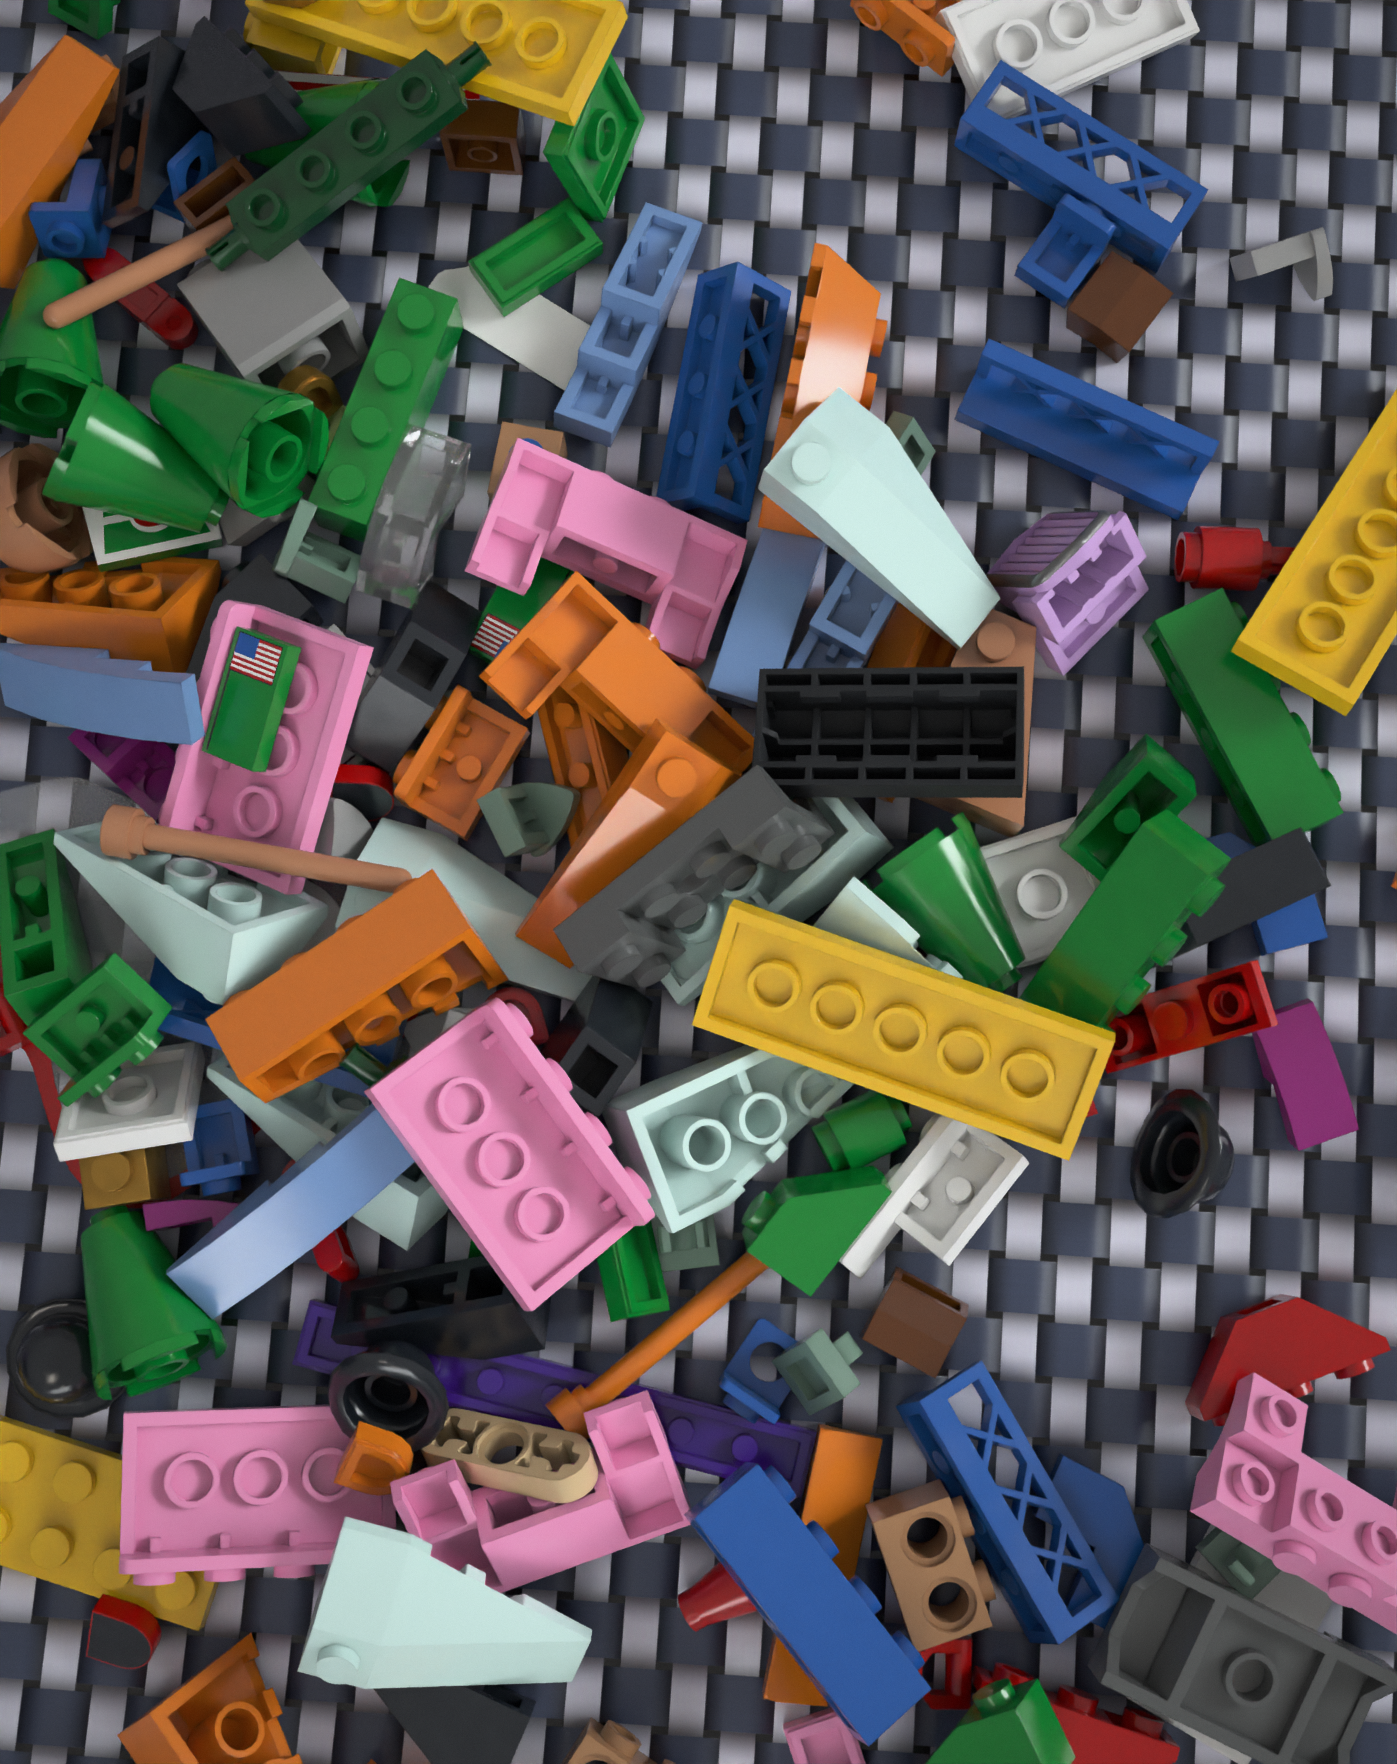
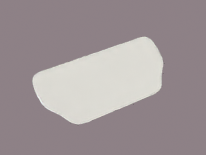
M469 266L444 270L436 275L428 288L458 299L464 329L565 391L577 367L578 350L590 325L540 294L503 317L470 272Z

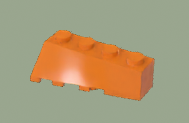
M814 244L771 460L804 419L838 387L868 411L871 409L877 374L866 372L869 356L880 358L888 322L887 320L876 318L881 293L828 245ZM764 494L758 527L820 539Z
M431 869L419 878L407 880L394 890L392 896L363 915L351 917L338 927L336 933L312 949L287 959L277 972L253 988L240 991L231 996L221 1009L205 1020L238 1080L266 1104L340 1066L339 1062L346 1054L344 1050L350 1048L354 1043L358 1042L360 1046L376 1044L378 1047L400 1035L399 1026L403 1020L429 1007L435 1016H438L460 1005L456 993L480 981H483L489 990L509 979L456 900L434 870Z
M251 1633L168 1694L117 1735L136 1764H303L299 1753L292 1756L277 1718L283 1713L273 1687L267 1690L255 1662V1659L260 1654Z

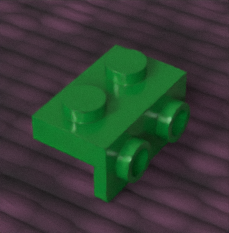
M114 952L34 1018L22 1034L71 1077L57 1097L60 1102L68 1107L86 1092L93 1098L102 1094L121 1074L123 1069L120 1065L126 1060L131 1061L135 1066L145 1060L163 1040L164 1036L157 1029L173 1007Z

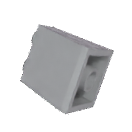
M298 239L269 262L253 251L248 250L222 272L210 259H206L193 267L188 277L177 284L192 311L239 378L278 388L280 381L289 371L297 366L310 365L329 376L334 382L365 362L368 355V347L350 305Z

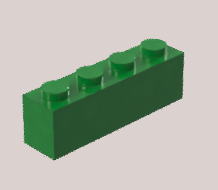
M402 278L398 279L308 499V502L318 506L313 517L319 527L376 547L464 329L457 298Z
M1220 588L1154 620L1142 638L1250 841L1254 846L1258 847L1300 827L1303 828L1306 834L1328 823L1344 812L1338 803L1341 801V792L1335 778L1326 768H1319L1308 747L1311 744V738L1306 724L1296 712H1289L1278 692L1281 688L1280 679L1231 652L1249 620L1242 607L1235 601L1230 603L1223 588Z
M1168 809L1145 821L1138 828L1019 999L1116 1033L1108 1025L1119 1011L1128 1015L1147 994L1151 984L1144 977L1155 962L1161 967L1165 966L1185 943L1188 936L1180 928L1192 912L1201 917L1217 900L1226 886L1217 878L1232 859Z

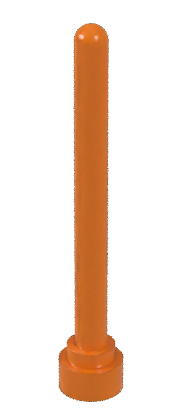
M746 1252L584 1389L579 1384L571 1392L565 1387L545 1406L565 1431L574 1432L582 1435L586 1440L589 1439L590 1436L584 1412L609 1404L769 1267Z

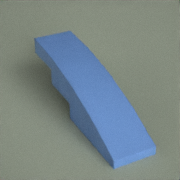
M645 203L602 288L601 306L578 350L577 367L554 411L553 427L611 448L664 328L699 238L702 222L653 204Z
M763 528L708 686V694L757 709L760 669H782L784 667L826 545L825 542L820 539Z
M846 560L811 619L809 630L787 668H864L899 602Z
M0 643V685L4 704L9 708L64 726L130 739L193 745L205 736L195 674L152 671L151 661L110 659L109 649Z
M372 1103L326 1145L319 1141L274 1183L267 1179L166 1270V1274L213 1320L316 1246L377 1196L415 1161Z

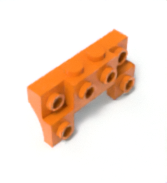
M575 571L558 588L531 620L510 640L479 675L488 686L525 720L537 711L558 686H561L632 753H634L657 718L740 773L753 760L754 737L706 693V686L701 678L692 670L683 666H677L660 650L658 639L648 628L628 620L578 571Z

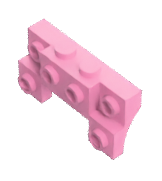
M517 438L506 457L490 507L481 521L465 572L524 596L532 584L540 557L572 571H578L586 577L651 604L645 627L658 639L660 650L670 659L696 670L706 658L721 610L740 571L748 540L672 507L664 499L648 496L616 482L603 472L589 470Z
M1255 1372L1238 1380L1233 1403L1223 1431L1208 1459L1196 1475L1190 1512L1271 1559L1278 1569L1289 1574L1298 1575L1323 1590L1335 1603L1353 1608L1397 1635V1485L1393 1506L1391 1507L1301 1452L1308 1405Z
M648 1390L626 1398L616 1399L609 1404L583 1413L589 1436L594 1445L591 1451L598 1468V1479L592 1490L576 1501L555 1503L485 1486L471 1491L455 1459L421 1469L417 1473L390 1482L392 1501L407 1533L413 1534L432 1544L430 1556L459 1571L468 1563L485 1572L486 1579L484 1585L500 1593L691 1525L684 1516L691 1509L686 1488L671 1455L665 1431Z

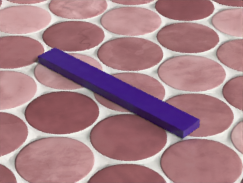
M311 1299L292 1365L331 1375L332 1371L345 1358L364 1352L368 1347L336 1344L331 1338V1332L337 1305ZM524 1353L487 1360L426 1354L435 1368L437 1378L446 1389L449 1406L560 1430L564 1429L545 1404L565 1387L569 1392L579 1384L585 1389L602 1375L597 1372ZM635 1382L614 1399L626 1398L648 1390L665 1431L671 1455L677 1466L727 1478L745 1462L756 1463L763 1471L769 1465H772L788 1482L796 1497L801 1498L817 1433L815 1429L777 1420L774 1425L762 1416L759 1417L756 1424H753L727 1406ZM591 1438L587 1439L589 1443H592Z

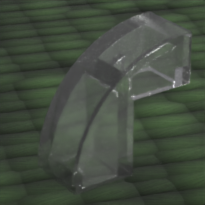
M415 425L412 426L393 459L376 501L363 545L356 580V591L407 608L412 607L425 582L428 579L432 581L438 533L464 497L472 444Z

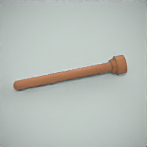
M230 215L50 303L43 311L44 322L54 329L63 328L207 256L205 248L210 247L234 228Z
M117 804L111 805L106 811L100 830L102 853L107 856L129 860L135 859L137 855L145 856L153 850L393 893L399 885L412 879L411 874L406 869L156 825L155 820L152 817L145 816L142 809Z

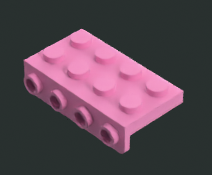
M233 600L223 602L218 610L217 617L212 623L208 650L200 678L196 683L205 736L193 745L179 744L166 799L159 811L158 825L314 852L374 647L262 605ZM237 626L251 628L301 647L266 772H252L201 751ZM211 861L286 895L302 894L306 880L304 877Z
M496 997L477 1006L364 1092L524 1311L532 1312L634 1226H644L655 1217V1213L647 1201L651 1198V1193L646 1183L633 1169L628 1166L622 1167L608 1147L612 1144V1139L605 1126L593 1114L589 1112L583 1113L569 1093L573 1086L566 1072L553 1059H545L530 1039L533 1036V1029L528 1019L515 1005L511 1003L505 1004Z
M330 1404L124 1411L119 1574H133L134 1585L153 1586L174 1583L176 1581V1572L204 1571V1580L210 1582L237 1581L246 1578V1568L274 1567L273 1576L277 1578L315 1575V1565L329 1564L345 1516L396 1530V1508L392 1501V1494L370 1495L333 1483L338 1464L350 1438L341 1431L330 1410Z

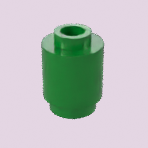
M869 1090L823 1113L824 1121L812 1126L811 1130L832 1172L841 1171L847 1167L848 1169L864 1167L906 1146L907 1142L903 1132L912 1128V1123L900 1100L890 1096L885 1097L882 1093Z

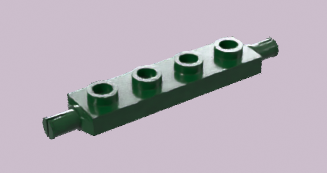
M474 41L470 47L448 64H445L441 59L425 49L227 202L226 206L229 209L231 223L234 228L210 247L205 248L206 254L211 257L210 260L223 272L227 266L248 250L253 251L269 262L468 110L462 86L488 66H492L491 61L477 41Z

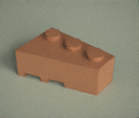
M992 609L960 650L957 649L950 667L1024 666V781L1022 798L916 799L954 815L963 812L969 821L1011 838L1016 836L1024 827L1037 627Z

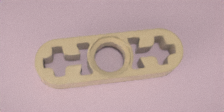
M449 1408L442 1431L430 1445L421 1449L428 1467L455 1459L468 1483L555 1503H569L584 1497L592 1490L598 1479V1468L590 1445L582 1435L460 1408ZM505 1447H523L521 1453L510 1462L503 1464L491 1462L492 1457Z

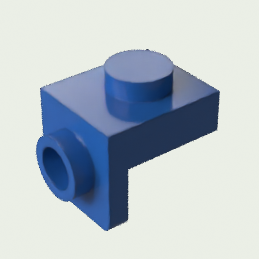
M77 159L66 202H33L31 204L28 215L43 254L46 257L105 258L112 228L102 224L107 175L101 159Z
M1065 193L1057 203L1052 219L1018 264L1014 276L1065 309L1106 253L1116 227L1096 204L1087 200L1079 201L1070 194Z
M231 1099L198 1105L193 1140L183 1142L188 1172L179 1174L181 1187L201 1185L203 1197L242 1190L240 1177L260 1174L251 1118Z

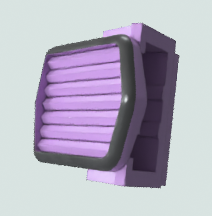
M1104 510L1048 513L1014 539L986 574L1001 598L998 602L1016 611L1023 622L1037 627L1035 645L1047 667L1063 676L1149 590L1138 567L1147 556L1127 514L1120 510L1116 514H1110V512Z

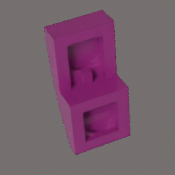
M76 729L68 739L147 815L159 824V811L166 799L176 763V753L164 742L130 739Z
M1307 998L1274 1010L1278 1025L1253 1032L1252 1036L1263 1077L1274 1086L1289 1143L1300 1151L1359 1130L1339 1063L1313 1001Z
M174 1200L144 1204L142 1206L146 1231H165L212 1221L214 1228L240 1202Z

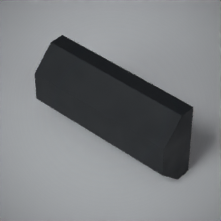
M1024 666L760 669L752 768L756 765L762 767L787 797L1022 798L1024 781Z

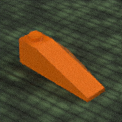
M64 35L0 103L1 288H16L37 245L38 238L28 215L31 204L33 202L58 201L120 72L119 68L68 35Z
M170 557L142 563V569L99 572L97 561L85 562L81 569L71 570L55 576H50L49 573L21 572L15 568H0V634L31 645L109 649L110 659L151 661L152 671L186 673L213 599L218 592L221 576L219 560Z
M656 718L515 932L516 937L569 969L572 968L574 963L553 929L740 779L743 774Z

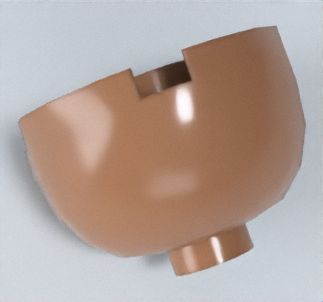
M31 443L23 448H14L0 457V560L12 568L27 573H51L76 564L80 559L94 551L83 508L54 501L42 494L49 473L59 453L40 443Z

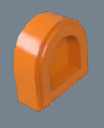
M359 1421L338 1464L333 1483L365 1494L376 1496L391 1495L390 1482L410 1474L414 1456L412 1449L397 1434Z

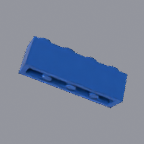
M745 1462L686 1512L684 1516L850 1733L867 1746H870L931 1690V1687L918 1672L925 1665V1661L913 1644L899 1630L890 1636L875 1616L882 1609V1606L868 1586L857 1575H854L848 1581L832 1560L839 1553V1550L823 1528L814 1520L805 1525L789 1504L796 1498V1494L784 1477L772 1465H769L763 1471L758 1464Z

